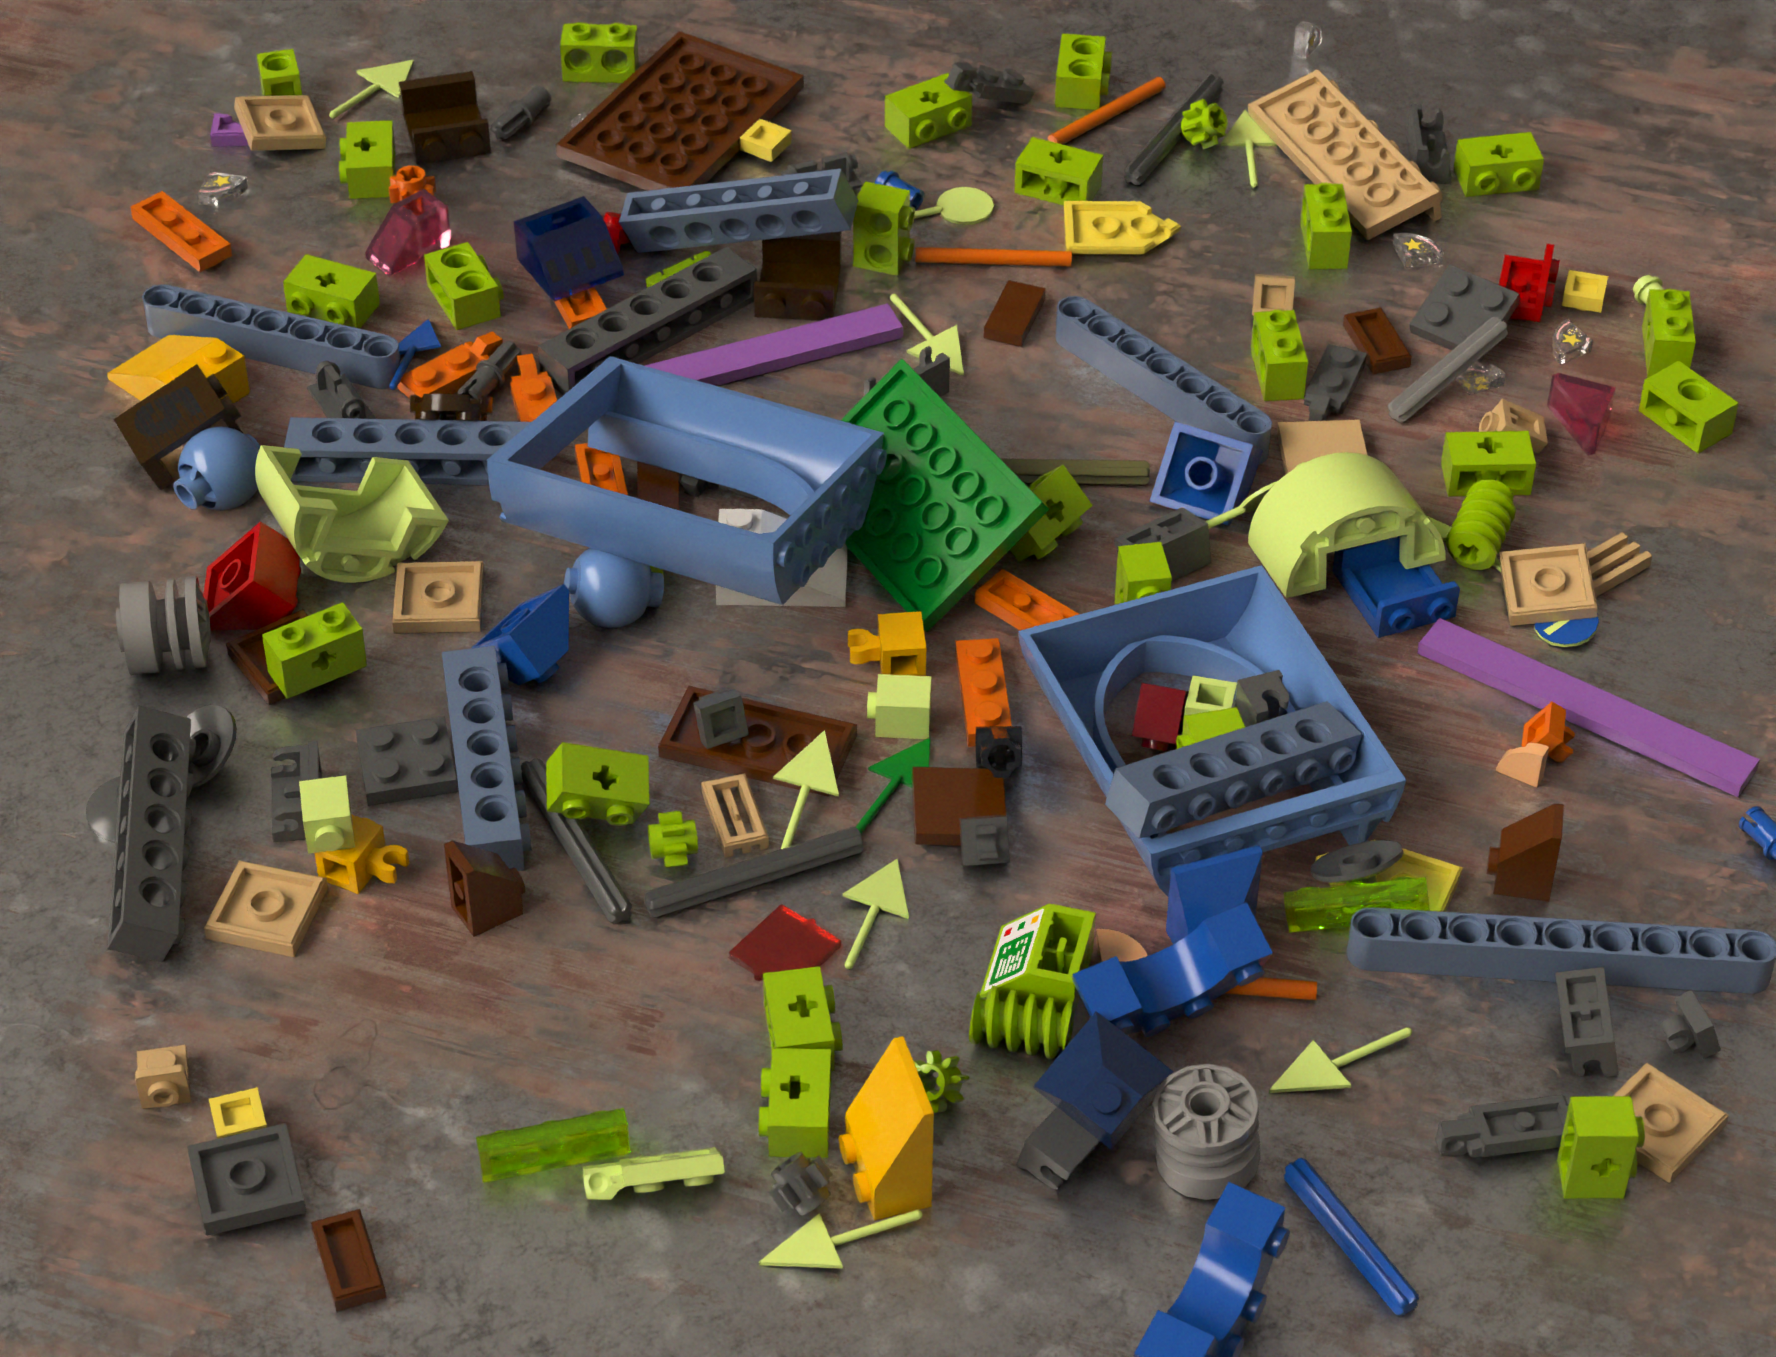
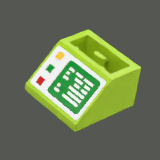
M1049 903L1002 925L980 996L986 998L992 986H998L1000 1001L1004 1002L1011 989L1017 991L1019 1005H1024L1030 993H1034L1036 995L1037 1008L1039 1009L1044 1007L1050 996L1055 999L1056 1012L1061 1013L1068 1000L1073 1001L1076 1012L1080 995L1072 981V974L1089 967L1094 947L1096 912Z

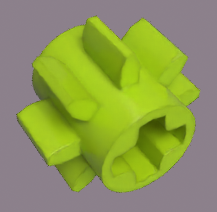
M1205 99L1190 104L1191 109L1182 113L1184 117L1181 121V130L1184 137L1192 145L1201 143L1203 149L1217 145L1218 139L1226 136L1225 130L1228 125L1226 113L1216 102L1208 105Z
M681 811L658 813L659 824L648 825L651 858H664V866L666 868L688 865L687 855L698 854V839L694 819L682 820Z
M939 1050L927 1051V1063L921 1060L914 1061L929 1102L931 1101L934 1113L946 1111V1099L953 1103L962 1102L964 1097L959 1091L963 1082L969 1080V1076L962 1075L957 1067L960 1058L958 1056L948 1057L942 1062V1055ZM934 1073H938V1074H939V1076L937 1077V1079H936V1077L933 1076ZM936 1084L940 1087V1090L934 1088Z

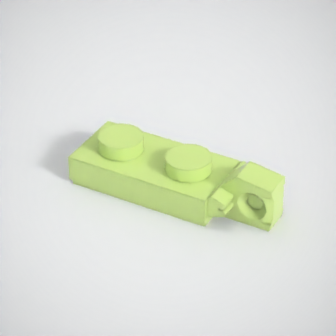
M712 1147L621 1159L620 1162L584 1166L583 1181L587 1199L612 1200L617 1192L626 1186H634V1192L636 1193L653 1192L664 1189L663 1181L683 1179L685 1186L709 1184L714 1182L713 1175L725 1173L723 1155L719 1149Z

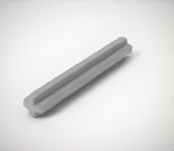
M1491 317L1388 404V414L1390 417L1396 419L1399 423L1409 419L1508 335L1506 322L1504 320L1501 321L1498 317Z

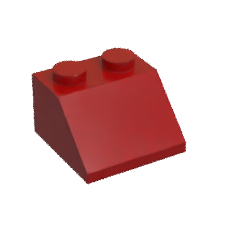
M261 521L207 567L203 595L208 604L211 631L257 630L280 618L289 616L297 605V583L301 574V567L299 566L300 556L288 538Z

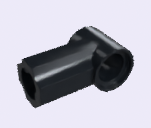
M1021 726L976 727V767L988 768L995 778L1010 777L1015 768L1022 766Z

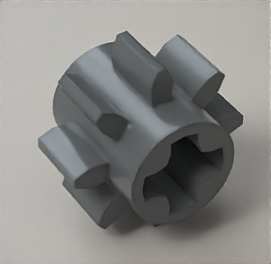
M798 1152L783 1161L771 1172L776 1183L772 1185L773 1189L768 1193L782 1212L788 1208L792 1210L795 1208L800 1216L805 1215L821 1205L831 1194L825 1185L830 1182L828 1179L833 1174L820 1155L811 1160L810 1158L806 1159L802 1152Z

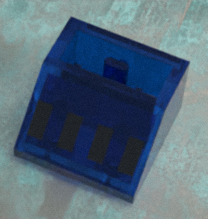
M584 196L514 221L517 260L553 301L567 298L575 293L624 276L623 266L602 215Z

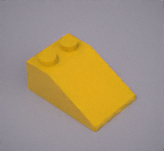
M168 335L107 373L108 380L140 401L196 364L206 377L213 373L215 374L233 403L250 393L244 355L220 339L211 337Z
M904 1036L893 1038L846 1111L845 1134L839 1135V1146L843 1161L846 1165L853 1163L856 1171L853 1174V1183L859 1203H868L874 1221L932 1207L934 1112Z

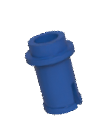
M886 170L882 171L875 180L876 184L910 190V207H914L916 211L921 206L925 195L924 191L900 179L899 173L894 170L889 172Z
M1752 807L1746 814L1756 823H1750L1742 816L1739 828L1763 848V854L1768 860H1776V822L1761 807Z

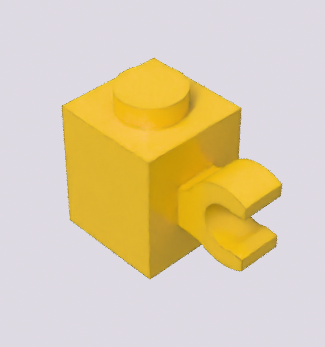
M921 611L878 614L877 636L865 629L857 628L848 631L850 663L864 664L870 661H880L881 674L926 676L927 648Z
M352 815L355 848L314 853L318 877L326 878L327 883L356 894L361 892L373 875L385 883H395L397 881L396 867L390 864H399L404 867L410 864L407 849L399 845H385L382 825L375 823L371 819L360 818Z

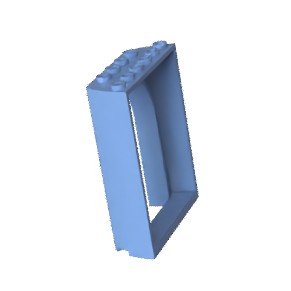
M610 356L487 459V469L492 501L499 502L503 510L499 517L502 522L784 605L800 587H804L807 584L811 575L819 567L825 566L828 558L837 549L843 547L846 539L855 530H859L862 527L872 497L876 476L880 475L884 469L887 453L882 449L883 432ZM588 428V447L752 494L776 505L788 513L790 517L775 532L758 534L540 469Z
M1262 565L1018 631L1022 654L1027 665L1106 799L1115 768L1125 766L1126 764L1109 736L1105 724V715L1110 704L1122 688L1144 672L1173 673L1191 677L1199 676L1237 683L1239 679L1280 670L1283 675L1282 683L1289 694V704L1287 709H1283L1280 706L1279 716L1328 701L1362 733L1356 751V759L1351 768L1343 773H1336L1309 783L1314 792L1170 834L1159 832L1138 839L1119 819L1158 887L1168 897L1172 867L1260 845L1263 852H1267L1340 830L1349 845L1367 842L1381 820L1384 822L1390 821L1399 804L1406 784L1405 777Z

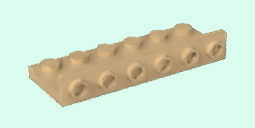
M1318 69L1248 104L1249 116L1314 184H1343L1350 222L1367 240L1422 212H1425L1434 222L1442 218L1440 203L1443 201V196L1437 184L1433 181L1429 182L1421 174L1417 164L1412 160L1408 161L1401 154L1397 144L1393 140L1388 141L1381 134L1377 124L1372 119L1368 120L1360 112L1356 102L1352 99L1348 100L1341 93L1337 83L1332 79L1328 80Z

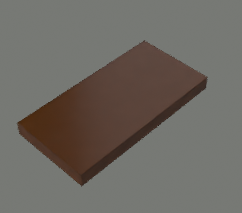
M688 686L658 745L660 758L733 775L745 773L746 777L800 790L801 786L773 779V776L825 730L837 781L857 737V724L742 698L749 735L707 749L700 740L693 703L699 701V697L714 693L715 691ZM812 789L809 791V793L830 797V794Z

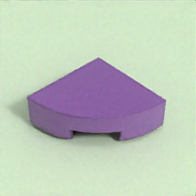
M214 113L210 134L212 146H249L241 124L233 121L230 115Z

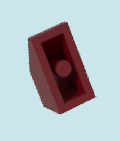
M1141 683L1132 736L1143 738L1142 747L1168 751L1169 743L1176 744L1177 736L1182 735L1185 705L1189 691Z

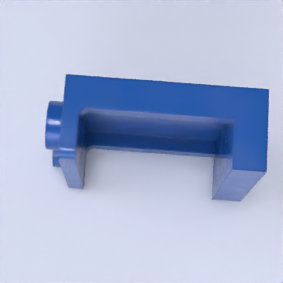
M1400 536L1335 551L1332 572L1377 638L1435 623L1439 618L1446 620L1456 617L1460 587L1456 581L1443 584L1429 564L1406 570L1399 561Z

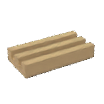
M1623 532L1588 551L1592 579L1596 576L1599 577L1593 581L1595 597L1650 567L1653 555L1648 551L1640 553V545L1635 541L1628 544V536ZM1626 559H1629V561H1627L1626 563L1612 570V567L1618 565Z
M745 773L701 782L702 795L724 858L733 856L734 849L740 848L742 854L751 852V846L758 845L760 850L769 848V837ZM732 787L738 788L753 829L752 833H746L730 789ZM720 790L736 836L731 837L714 791Z

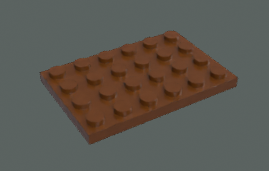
M679 31L556 144V155L576 165L647 191L705 184L740 150V137L759 119L769 122L804 88V75Z

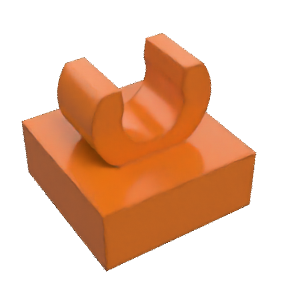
M1551 701L1526 722L1523 728L1522 747H1526L1527 743L1546 745L1549 747L1548 756L1560 763L1572 755L1573 749L1565 744L1575 737V733L1565 726L1566 709Z

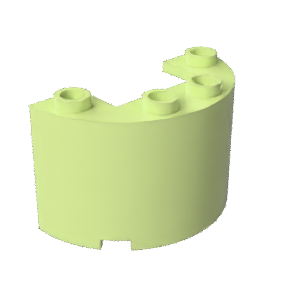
M260 446L255 465L258 490L304 564L323 578L337 582L357 583L379 579L395 573L393 566L397 565V563H401L410 556L416 560L423 555L439 538L449 521L407 460L372 457L358 490H342L293 485L291 478L302 455L300 450L276 446Z
M1360 453L1328 454L1298 464L1292 471L1283 476L1264 496L1253 515L1248 535L1249 546L1286 598L1326 589V556L1330 552L1400 536L1399 561L1406 570L1446 560L1444 542L1439 531L1393 471L1376 458Z

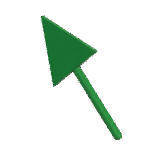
M931 737L868 767L869 771L889 778L891 781L856 825L860 834L863 833L900 783L912 788L911 776L913 767H929Z

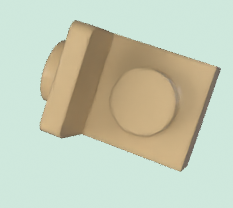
M1504 399L1500 400L1492 412L1489 411L1483 416L1479 425V432L1529 431L1533 452L1537 454L1548 443L1544 416Z
M186 1045L136 1051L137 1071L135 1072V1081L142 1109L169 1107L174 1104L191 1102L189 1061Z

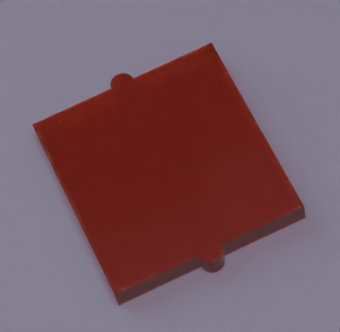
M781 904L730 950L728 954L730 960L753 973L754 979L760 981L763 980V973L821 966L841 947V940L817 926L815 919L810 918L807 920Z

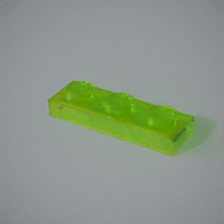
M1404 876L1385 882H1350L1344 886L1328 888L1303 887L1297 891L1284 892L1289 933L1348 927L1351 924L1352 916L1356 911L1363 908L1375 907L1430 911L1426 877L1412 878Z
M624 1108L596 1111L589 1115L558 1121L549 1120L537 1125L512 1130H498L491 1134L476 1136L479 1168L483 1183L630 1154L628 1122Z

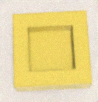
M759 119L740 137V150L772 162L792 143V130Z
M1569 270L1562 306L1581 311L1601 313L1608 276Z
M258 1087L209 1099L217 1139L267 1127Z

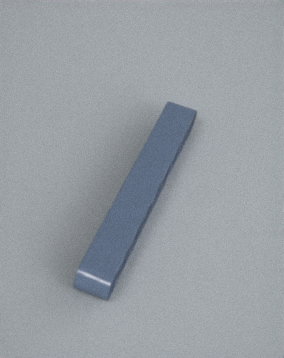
M1370 907L1360 909L1352 916L1346 954L1352 965L1367 971L1556 982L1555 972L1604 967L1606 985L1753 994L1764 991L1770 984L1776 962V941L1770 935L1757 930Z

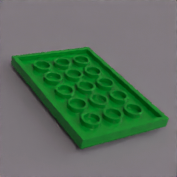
M901 359L840 420L883 432L882 449L887 453L884 469L880 475L876 476L872 497L863 525L846 539L845 545L906 612L921 611L923 627L928 632L1050 509L916 371Z

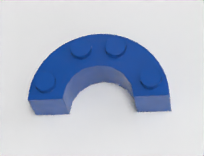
M1246 902L1203 920L1198 928L1185 938L1157 953L1127 962L1119 961L1117 956L1072 974V981L1090 1018L1097 1011L1126 1035L1142 1031L1145 1037H1150L1167 1029L1171 1025V1020L1186 1014L1188 1019H1193L1207 1013L1214 1007L1212 1000L1237 985L1249 984L1263 976L1265 972L1262 966L1268 961L1273 952Z
M1228 1182L1205 1223L1201 1248L1183 1290L1166 1313L1160 1310L1156 1312L1134 1352V1357H1239L1244 1344V1338L1241 1337V1334L1247 1322L1255 1324L1263 1312L1267 1295L1261 1293L1274 1257L1277 1259L1280 1257L1290 1235V1230L1283 1227L1285 1207Z

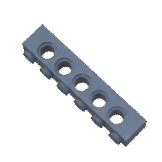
M832 169L627 193L619 223L637 253L849 231L852 227L858 199L842 169Z
M290 417L284 447L299 449L302 453L292 475L291 482L361 483L372 457L409 461L424 484L489 485L487 459L531 422Z
M495 646L442 652L465 844L498 853L509 869L514 867L518 871L525 870L523 852L532 851L529 823H519V818L527 817L524 790L515 791L514 785L522 784V774L519 757L510 758V753L518 752L515 725L506 726L505 721L513 720L511 695L501 694V690L509 689L506 663H497Z
M1326 701L1115 768L1105 805L1138 839L1159 832H1166L1171 828L1195 820H1202L1207 816L1231 808H1238L1243 804L1267 796H1274L1279 792L1300 785H1307L1315 780L1336 773L1345 772L1351 768L1356 759V751L1362 733Z

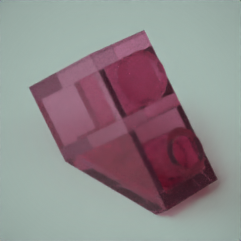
M425 189L393 204L366 249L365 258L386 275L391 276L424 259V254L441 250L452 244L448 206Z

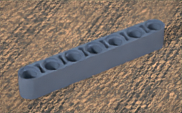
M154 285L144 291L142 295L148 332L158 338L163 339L168 335L218 338L243 354L245 358L316 374V368L319 363L329 361L337 364L340 374H345L351 383L377 389L389 388V384L401 363L398 341L389 335L171 285Z
M1068 296L1058 302L1055 338L1061 347L1176 422L1249 443L1262 449L1263 452L1259 464L1264 463L1268 459L1272 421L1266 413L1088 299L1080 296Z

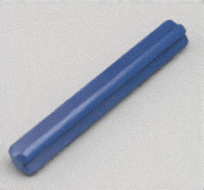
M1304 1158L1290 1162L1285 1167V1181L1390 1309L1398 1316H1404L1408 1312L1413 1311L1418 1306L1419 1294L1312 1165Z

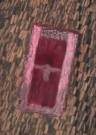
M1562 373L1553 374L1547 407L1587 456L1595 454L1610 420L1616 387Z

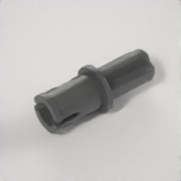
M535 86L520 100L512 101L508 106V111L491 125V130L495 133V137L498 140L509 139L523 126H531L534 122V117L551 105L552 98L550 93L544 87Z
M506 341L501 344L488 360H482L476 365L475 374L458 390V394L470 395V399H480L481 404V396H487L494 388L501 387L505 382L504 376L517 362V356L522 355L521 350L512 341Z

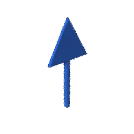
M429 319L398 343L400 355L405 354L389 384L391 390L397 389L415 352L441 347Z

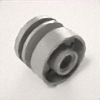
M197 576L185 577V597L180 598L174 578L167 579L165 599L157 600L155 590L150 581L120 584V608L116 609L117 634L120 650L125 652L127 667L131 676L160 673L163 652H171L174 665L178 671L185 670V650L190 649L194 667L196 669L207 668V655L211 643V627L207 600L200 589Z
M1201 1064L1187 1066L1170 1074L1157 1088L1152 1103L1158 1172L1169 1187L1184 1196L1202 1200L1220 1198L1228 1182L1245 1188L1255 1177L1260 1162L1259 1106L1254 1088L1244 1076L1228 1067Z

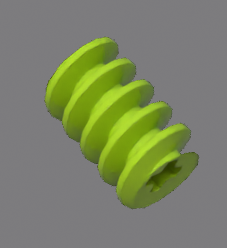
M1487 479L1475 482L1469 488L1446 539L1449 554L1463 567L1471 570H1485L1495 563L1496 556L1501 550V545L1506 539V533L1510 530L1511 523L1516 515V508L1513 503L1514 495L1510 487L1502 482Z
M992 986L986 998L981 997L980 991H978L971 1015L969 1041L971 1044H979L986 1033L989 1047L997 1048L1005 1036L1008 1051L1016 1052L1024 1040L1026 1052L1031 1056L1036 1055L1043 1044L1046 1058L1052 1060L1056 1057L1061 1047L1064 1050L1071 1041L1075 1015L1074 1003L1068 1000L1060 1013L1056 1012L1054 997L1049 996L1044 1007L1039 1009L1037 1008L1036 995L1034 993H1030L1024 1005H1019L1017 991L1011 989L1004 1002L999 1000L998 986Z

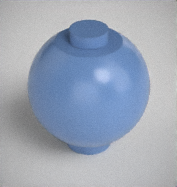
M211 427L195 434L186 443L180 454L178 462L180 478L173 484L176 495L185 506L193 510L200 505L211 510H230L243 505L258 490L255 465L260 449L259 443L251 435L229 427Z
M593 548L585 550L576 559L573 568H567L564 578V584L569 589L571 602L576 611L586 621L603 628L627 626L638 620L644 614L647 606L659 607L663 598L664 577L662 573L652 572L649 565Z

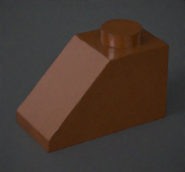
M1554 803L1501 830L1498 848L1489 847L1486 874L1495 875L1493 894L1550 901L1562 840L1563 804Z
M453 840L444 844L451 907L473 937L523 915L521 894L525 893V885L516 868L512 867L509 869L498 853Z

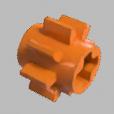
M414 165L405 166L397 171L396 176L390 177V187H388L390 203L399 202L400 209L403 212L409 214L421 213L427 209L428 203H435V177H426L425 171L421 167Z

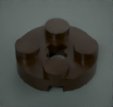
M423 394V398L417 395H410V413H415V420H446V416H456V420L487 421V415H493V397L481 396L480 404V399H470V395Z

